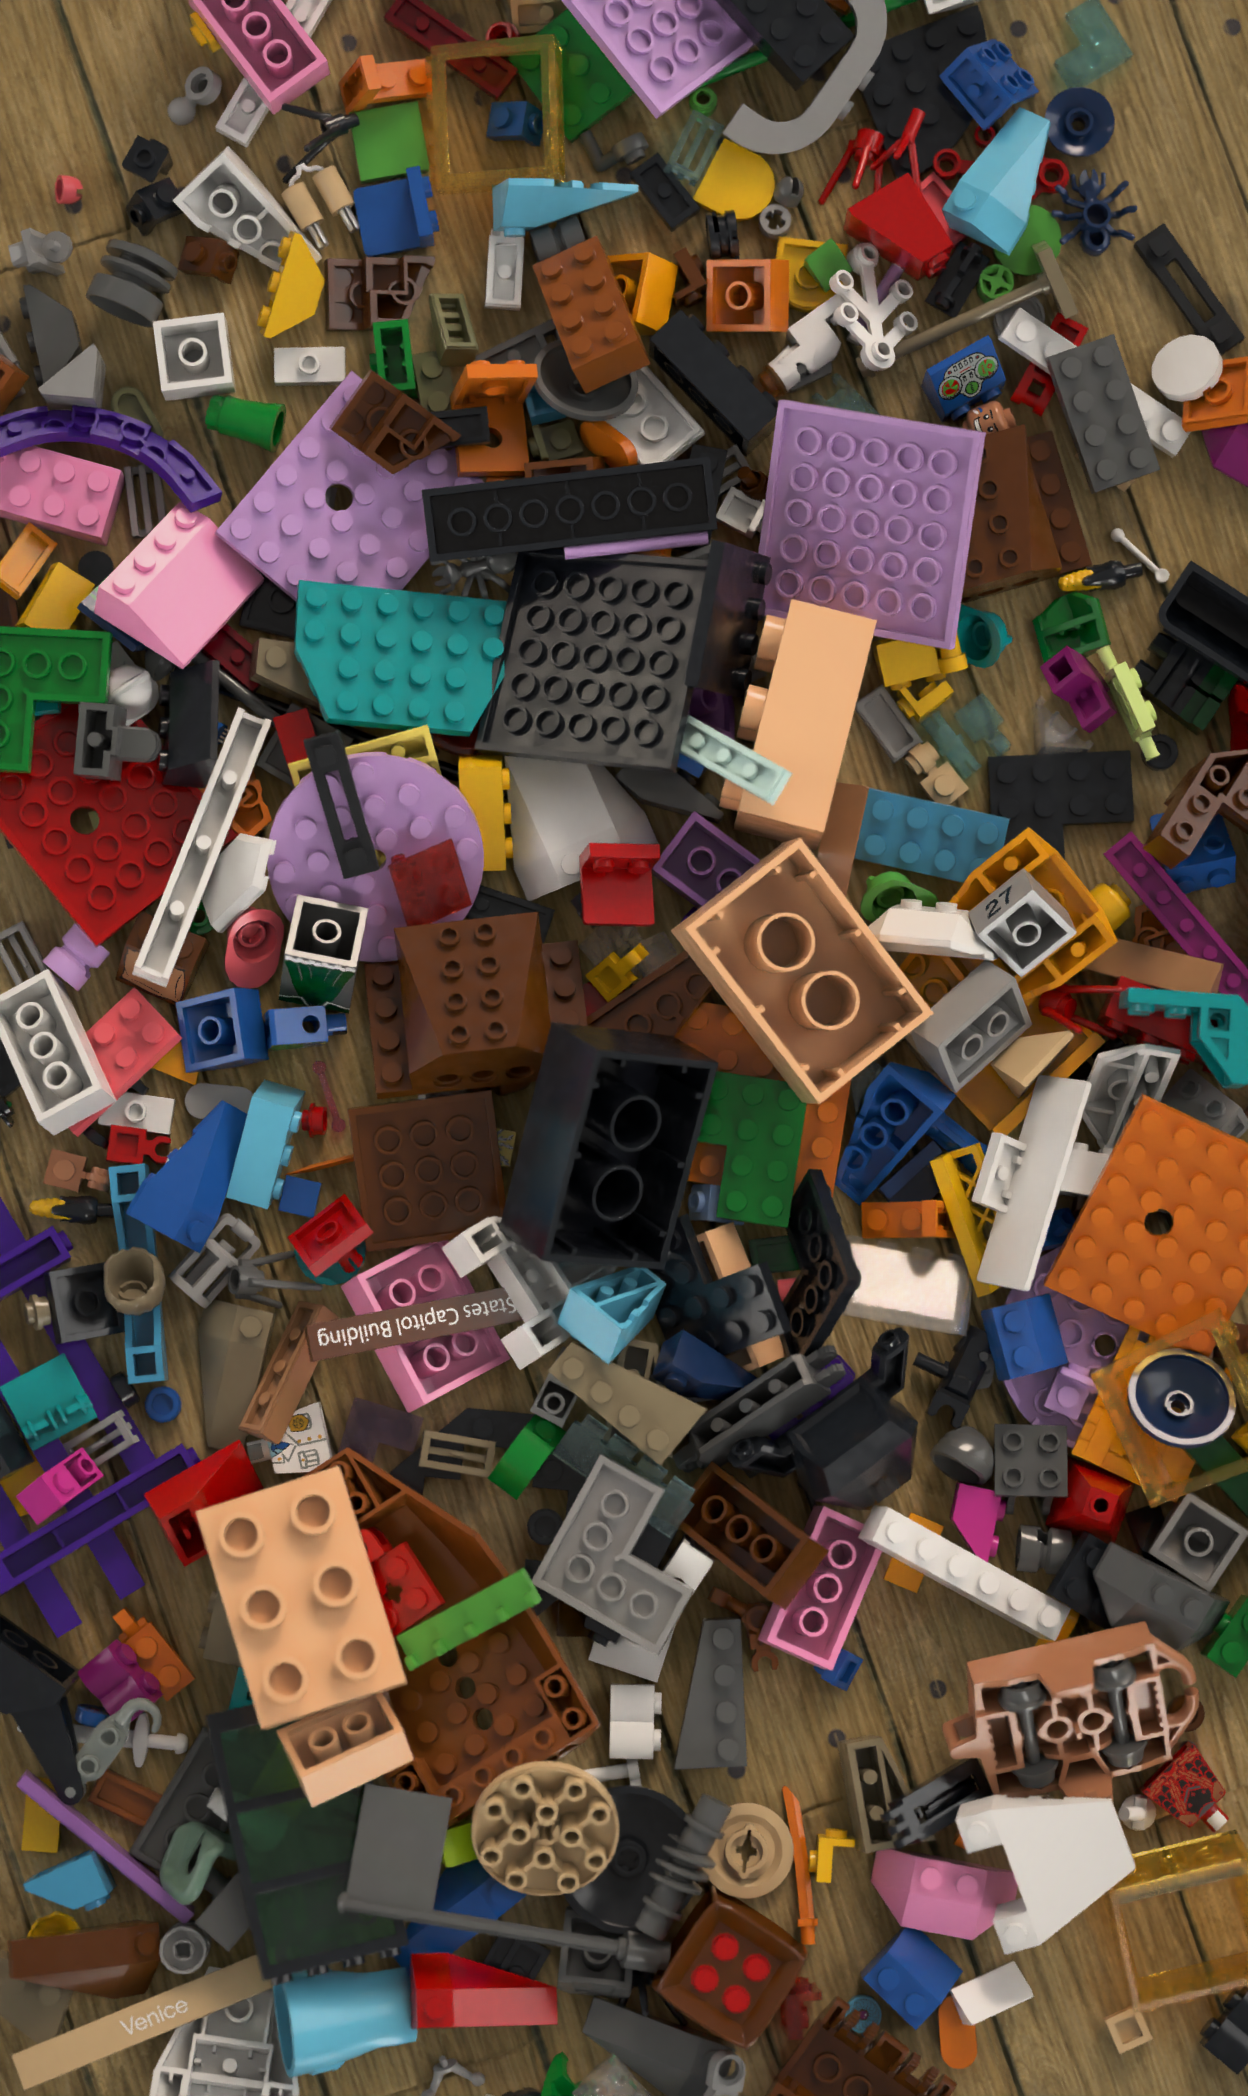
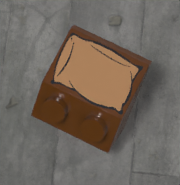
M142 911L138 914L126 941L115 980L176 1006V1002L186 999L210 942L206 938L188 932L166 988L132 975L135 963L154 916Z

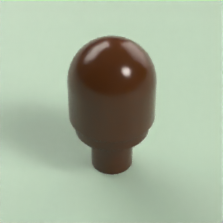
M747 466L740 468L737 475L741 479L740 486L742 492L747 497L762 502L763 499H766L768 477L763 472L751 470Z

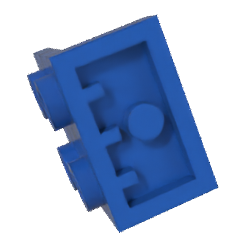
M996 39L967 47L939 76L983 130L989 129L1013 104L1032 98L1039 92L1034 86V79L1030 73L1023 68H1019L1011 58L1012 54L1009 48Z

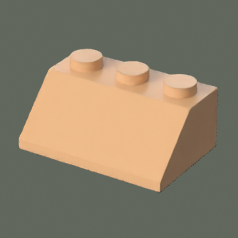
M383 1693L305 1717L277 1730L278 1737L298 1782L312 1808L413 1761L404 1730Z

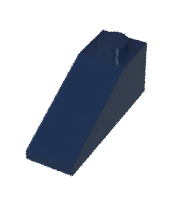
M684 1329L663 1342L652 1377L664 1384L667 1389L681 1396L720 1401L726 1400L757 1379L756 1376Z

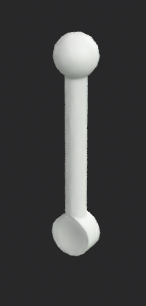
M1115 528L1112 530V540L1121 542L1155 574L1156 582L1165 583L1169 579V572L1163 568L1159 569L1125 537L1122 529Z

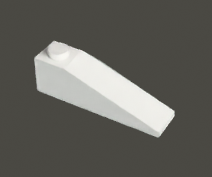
M229 146L215 157L173 199V202L198 228L207 233L210 232L227 241V244L232 247L239 248L259 259V262L277 272L282 258L277 257L279 245L283 236L289 237L290 230L302 235L316 263L322 259L320 253L300 231L298 226L253 171Z

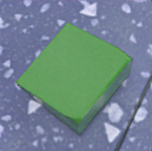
M832 238L807 256L803 264L804 268L825 293L831 289L829 280L839 270H845L849 273L853 271Z

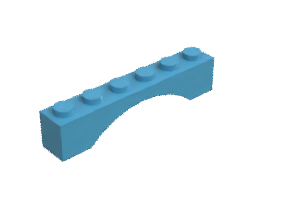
M144 1163L108 1167L119 1250H128L132 1247L144 1248L158 1258L155 1229L126 1214L139 1187L150 1174L149 1165ZM162 1301L150 1312L144 1313L141 1316L124 1314L128 1384L169 1381Z

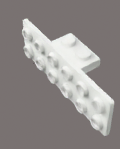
M1039 1075L1019 1140L1002 1133L992 1132L971 1200L997 1212L979 1268L977 1281L1026 1292L1030 1290L1088 1100L1091 1083L1084 1080Z

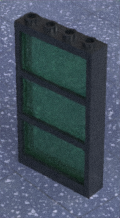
M254 1704L205 1715L261 1979L263 1981L270 1979L271 1986L293 1981L292 1973L306 1970L309 1977L329 1972V1964L343 1961L344 1968L366 1963L364 1956L379 1952L380 1959L402 1954L400 1947L409 1945L404 1920L344 1911L341 1914L337 1910V1899L342 1892L346 1891L365 1783L312 1808L298 1782L277 1734V1730L296 1721L268 1730L262 1729ZM370 1780V1781H368V1782H366V1783H367V1784H373V1781Z

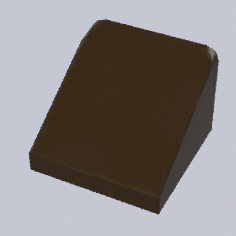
M558 1599L557 1636L587 1637L590 1630L584 1628L586 1614Z

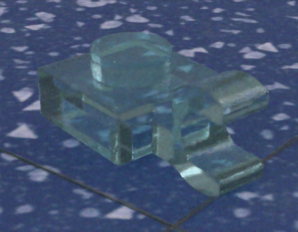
M983 693L954 713V718L974 744L984 738L996 756H1002L1010 750V742L997 729L1004 723V720Z

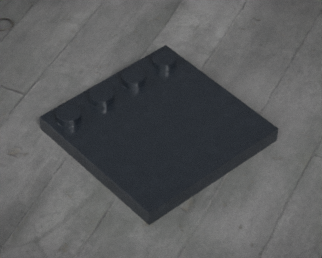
M711 540L684 685L744 698L745 691H748L749 684L752 681V672L749 670L751 658L756 654L759 644V637L756 635L758 621L762 620L765 613L766 603L763 599L765 585L770 583L772 577L771 557L726 542Z

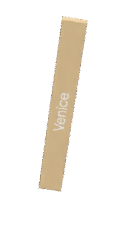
M276 1946L267 1950L270 1965L277 1963L275 1959ZM289 1947L286 1950V1957L292 1960L294 1957ZM253 1955L11 2056L23 2089L26 2091L273 1989V1986H271L270 1979L264 1981L261 1979L257 1957Z

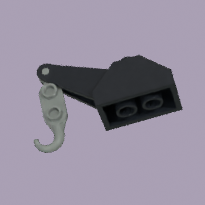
M0 1613V1712L4 1715L12 1714L50 1779L59 1799L67 1805L77 1804L86 1794V1782L99 1779L126 1743L133 1715L139 1710H145L150 1713L153 1718L151 1731L152 1733H157L162 1720L160 1710L154 1702L146 1698H135L127 1701L119 1711L96 1726L79 1751L67 1694L80 1678L77 1673L79 1669Z

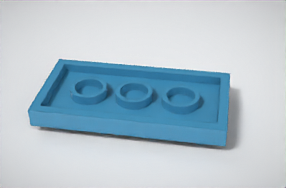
M869 788L854 858L965 883L964 881L973 870L1004 847L1010 818Z

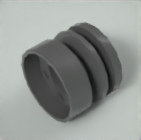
M111 239L106 247L110 255L102 256L100 262L112 275L94 274L86 293V298L100 309L120 319L139 326L152 328L153 321L158 320L163 308V302L152 292L169 293L171 286L167 281L175 280L178 270L171 262L144 246L123 240Z

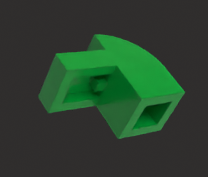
M535 1414L513 1441L487 1479L517 1500L567 1432L558 1425Z

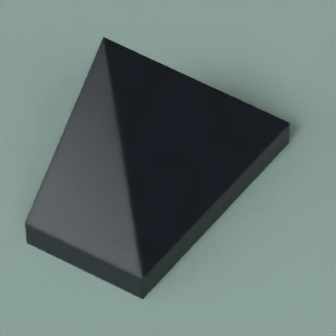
M1156 1502L1125 1513L1138 1555L1173 1573H1178L1148 1553L1165 1520L1160 1503Z

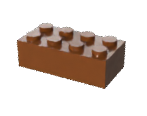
M597 235L532 265L571 368L585 394L651 364L611 262Z

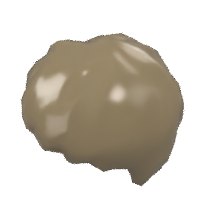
M132 1247L128 1250L121 1249L107 1259L103 1266L104 1293L107 1301L117 1312L141 1316L160 1304L166 1284L163 1267L156 1256L144 1248Z

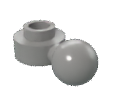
M208 67L194 69L187 77L185 83L186 96L177 97L168 105L167 112L170 120L181 126L191 123L196 114L195 106L197 104H211L219 96L222 88L220 76Z

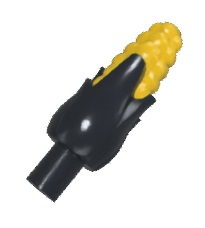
M1113 560L1100 565L1086 566L1084 570L1072 572L1065 575V577H1061L1058 581V586L1062 591L1068 592L1119 589L1126 584V579L1143 576L1142 565L1140 562L1123 565L1121 561Z
M93 1196L41 1198L33 1200L29 1205V1211L33 1215L60 1219V1222L69 1221V1223L91 1225L97 1222V1217L114 1218L112 1204L98 1203V1199Z

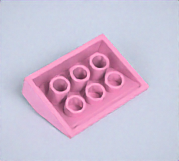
M180 501L100 584L94 613L181 669H184L260 587L264 577L252 564L215 534L218 527L210 518L197 510L190 513L182 501Z
M448 1241L416 1245L341 1285L356 1316L475 1293L467 1276L460 1278L442 1250V1247L449 1243ZM494 1326L375 1350L407 1413L424 1406L511 1359Z

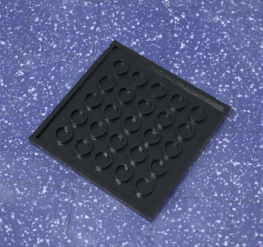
M550 548L518 552L499 636L503 643L504 651L498 658L494 659L492 667V698L482 714L474 749L482 754L676 773L694 687L684 685L708 560L624 553L565 560L564 549ZM504 661L505 676L494 693Z

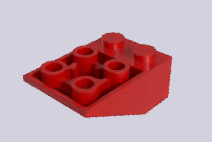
M238 1439L146 1492L144 1496L168 1543L182 1565L186 1567L208 1554L196 1511L262 1491L264 1488L241 1441Z

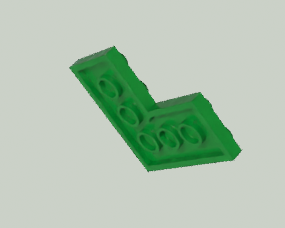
M0 626V772L31 773L36 702L108 704L113 634L111 632Z
M716 1071L698 1138L699 1143L727 1147L716 1218L788 1229L807 1103L800 1101L786 1081Z

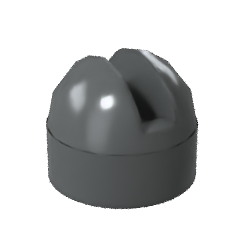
M787 176L778 182L773 196L779 204L794 208L799 205L803 197L804 186L799 178L795 177L792 179L790 176Z

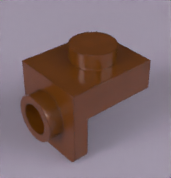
M186 236L178 270L189 275L214 277L224 284H231L238 264L239 251L221 239Z
M685 247L673 254V263L679 266L678 272L687 286L672 295V303L676 309L683 305L685 308L696 305L703 300L704 296L702 294L706 293L707 283L702 274L706 273L699 257L696 254L690 256Z

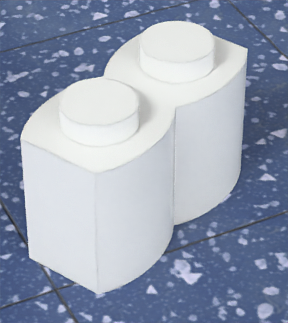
M611 1683L609 1758L653 1759L654 1751H661V1729H654V1714H661L662 1692H655V1684Z

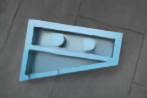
M265 1079L251 1098L226 1198L268 1209L274 1199H280L285 1179H281L280 1176L283 1166L288 1167L292 1157L294 1146H291L290 1142L293 1133L298 1132L303 1113L300 1112L306 1091Z
M630 1267L572 1287L569 1290L557 1323L569 1332L572 1338L580 1341L605 1363L609 1364L653 1319L666 1283L647 1268Z

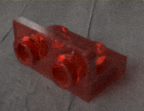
M797 1977L780 2006L781 2029L788 2040L803 2039V2029L809 2028L807 2006H804L803 2001L822 2000L821 1990L815 1982H809L808 1977Z

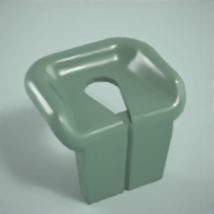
M197 1821L179 1826L172 1836L160 1866L159 1880L162 1888L182 1905L194 1902L200 1895L214 1861L218 1856L236 1861L230 1835ZM243 1841L248 1865L259 1867L263 1857ZM201 1843L196 1865L193 1871L188 1874L190 1859Z

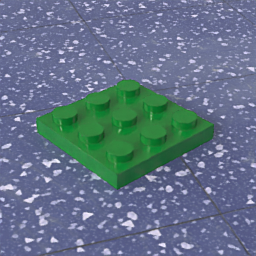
M568 8L507 57L512 65L518 69V73L571 143L635 93Z

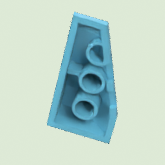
M507 178L492 188L493 231H504V237H524L525 231H530L630 197L639 192L638 185L600 182L590 184V188H584V183L576 180L556 183L554 186V179Z

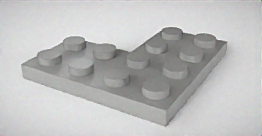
M600 1454L536 1571L532 1582L535 1586L652 1653L659 1655L694 1592V1589L631 1554L666 1489L606 1455Z

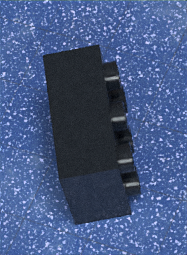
M552 1022L499 1231L542 1261L664 1270L718 1062L670 1035Z

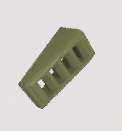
M430 294L428 300L439 365L466 366V364L474 362L479 348L464 294ZM442 309H456V312H442ZM449 336H460V338H450Z

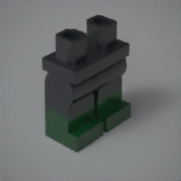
M1159 632L1147 650L1162 659V662L1155 669L1140 659L1134 667L1142 682V691L1140 693L1195 735H1198L1206 728L1221 706L1220 703L1225 700L1238 679L1178 640Z

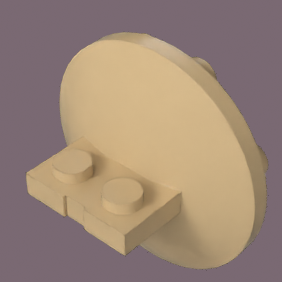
M530 1762L502 1773L482 1792L472 1816V1843L476 1856L483 1868L496 1881L509 1889L533 1896H555L572 1893L597 1878L612 1860L619 1839L618 1813L607 1789L588 1772L561 1762Z

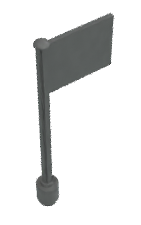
M365 1783L346 1891L342 1892L337 1899V1910L339 1913L343 1914L344 1911L610 1954L619 1960L621 1968L656 1973L657 1970H666L670 1958V1942L655 1939L645 1933L626 1930L623 1937H618L617 1940L433 1910L452 1798Z

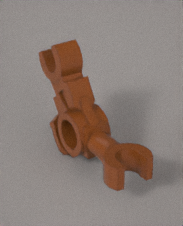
M713 1586L707 1599L738 1615L741 1621H743L749 1649L755 1650L750 1658L752 1670L758 1672V1660L763 1656L769 1657L771 1669L777 1670L778 1658L771 1651L770 1645L757 1640L772 1604L769 1607L760 1602H748L746 1604Z

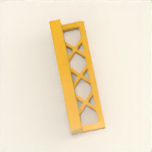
M980 1142L941 1154L929 1161L977 1297L991 1294L1000 1288V1286L977 1281V1275L988 1242L982 1230L987 1221L993 1224L994 1216L997 1213L989 1208L983 1211L973 1206L970 1198L976 1187L985 1157ZM973 1154L977 1165L973 1178L961 1172L957 1158Z

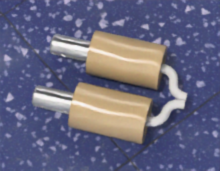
M302 163L295 167L297 172L290 179L289 188L284 190L281 196L302 233L309 231L318 249L326 248L329 242L319 226L324 222V218L305 183L299 182L294 184L300 178L302 169L306 172L319 171L312 177V180L332 216L340 215L350 233L360 229L351 211L355 202L335 166H329L324 169L318 165L307 167L305 163Z

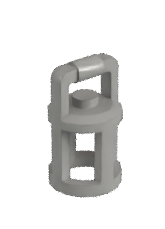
M229 1213L223 1214L218 1219L201 1252L198 1253L191 1250L168 1277L190 1298L206 1309L228 1284L230 1269L238 1265L239 1259H250L259 1249L261 1242L254 1235V1231L240 1218L236 1219ZM225 1225H230L229 1229L244 1242L248 1241L250 1243L237 1259L232 1255L236 1250L222 1238L218 1243L214 1239ZM205 1250L206 1253L185 1276H182ZM224 1269H227V1270L219 1277V1279L211 1286V1288H210L205 1294H203V1292H204V1291L210 1286V1284L218 1277V1275H219Z

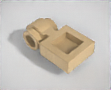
M928 741L924 744L918 743L908 751V756L904 758L906 764L914 774L919 775L922 772L927 775L918 785L931 801L950 805L969 790L968 786L948 761L939 768L936 767L935 761L940 756Z

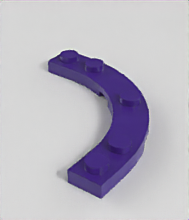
M72 405V410H48L47 406H39L19 410L0 417V457L27 447L50 442L91 443L120 451L151 468L171 487L190 513L221 501L222 496L221 489L185 448L175 440L168 442L161 436L151 432L152 426L132 417L109 410Z

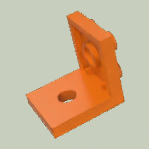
M478 360L466 364L450 395L451 410L487 406L489 431L498 438L499 446L490 448L483 444L455 447L458 477L525 476L524 463H529L523 403L538 378L537 364H526L523 360H511L505 364H491L486 360Z

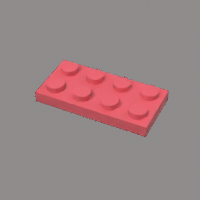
M135 987L86 1032L116 1101L183 1039ZM111 1105L72 1125L69 1129L79 1137Z

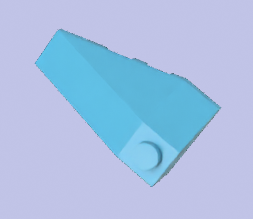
M1021 107L1017 109L962 176L942 208L949 228L1008 256L1011 254L1028 225L1029 208L1032 195H1035L1036 178L1039 165L1043 160L1051 125L1050 120Z

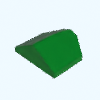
M1076 591L1056 598L1041 615L1036 616L1032 621L1044 663L1066 646H1069L1086 658L1096 653L1098 649L1111 645L1099 599Z

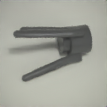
M294 1251L281 1252L251 1260L239 1259L238 1265L233 1266L228 1275V1287L230 1292L235 1294L236 1299H247L277 1309L283 1307L281 1302L256 1293L261 1292L264 1287L321 1291L323 1286L307 1282L265 1279L264 1272L257 1268V1266L293 1258L295 1256Z

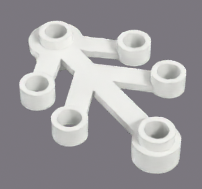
M859 243L848 252L847 261L853 271L860 275L863 298L853 289L854 280L852 275L845 270H839L830 278L829 285L832 291L841 295L846 302L834 311V319L840 326L845 327L863 346L860 353L863 364L872 371H882L891 367L895 361L893 347L903 336H908L918 326L916 317L912 313L905 311L894 319V327L885 336L883 335L882 322L899 304L905 303L912 297L913 289L906 280H898L889 288V294L879 304L874 267L878 263L879 252L871 243ZM858 315L867 323L868 331L857 321Z

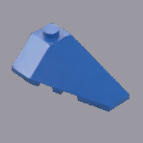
M476 1859L457 1866L446 1867L438 1879L433 1910L496 1920L527 1894L511 1890L496 1881L483 1868L479 1860ZM411 1922L406 1929L409 1945L400 1947L402 1954L393 1957L401 1968H406L410 1978V1954H452L478 1933Z

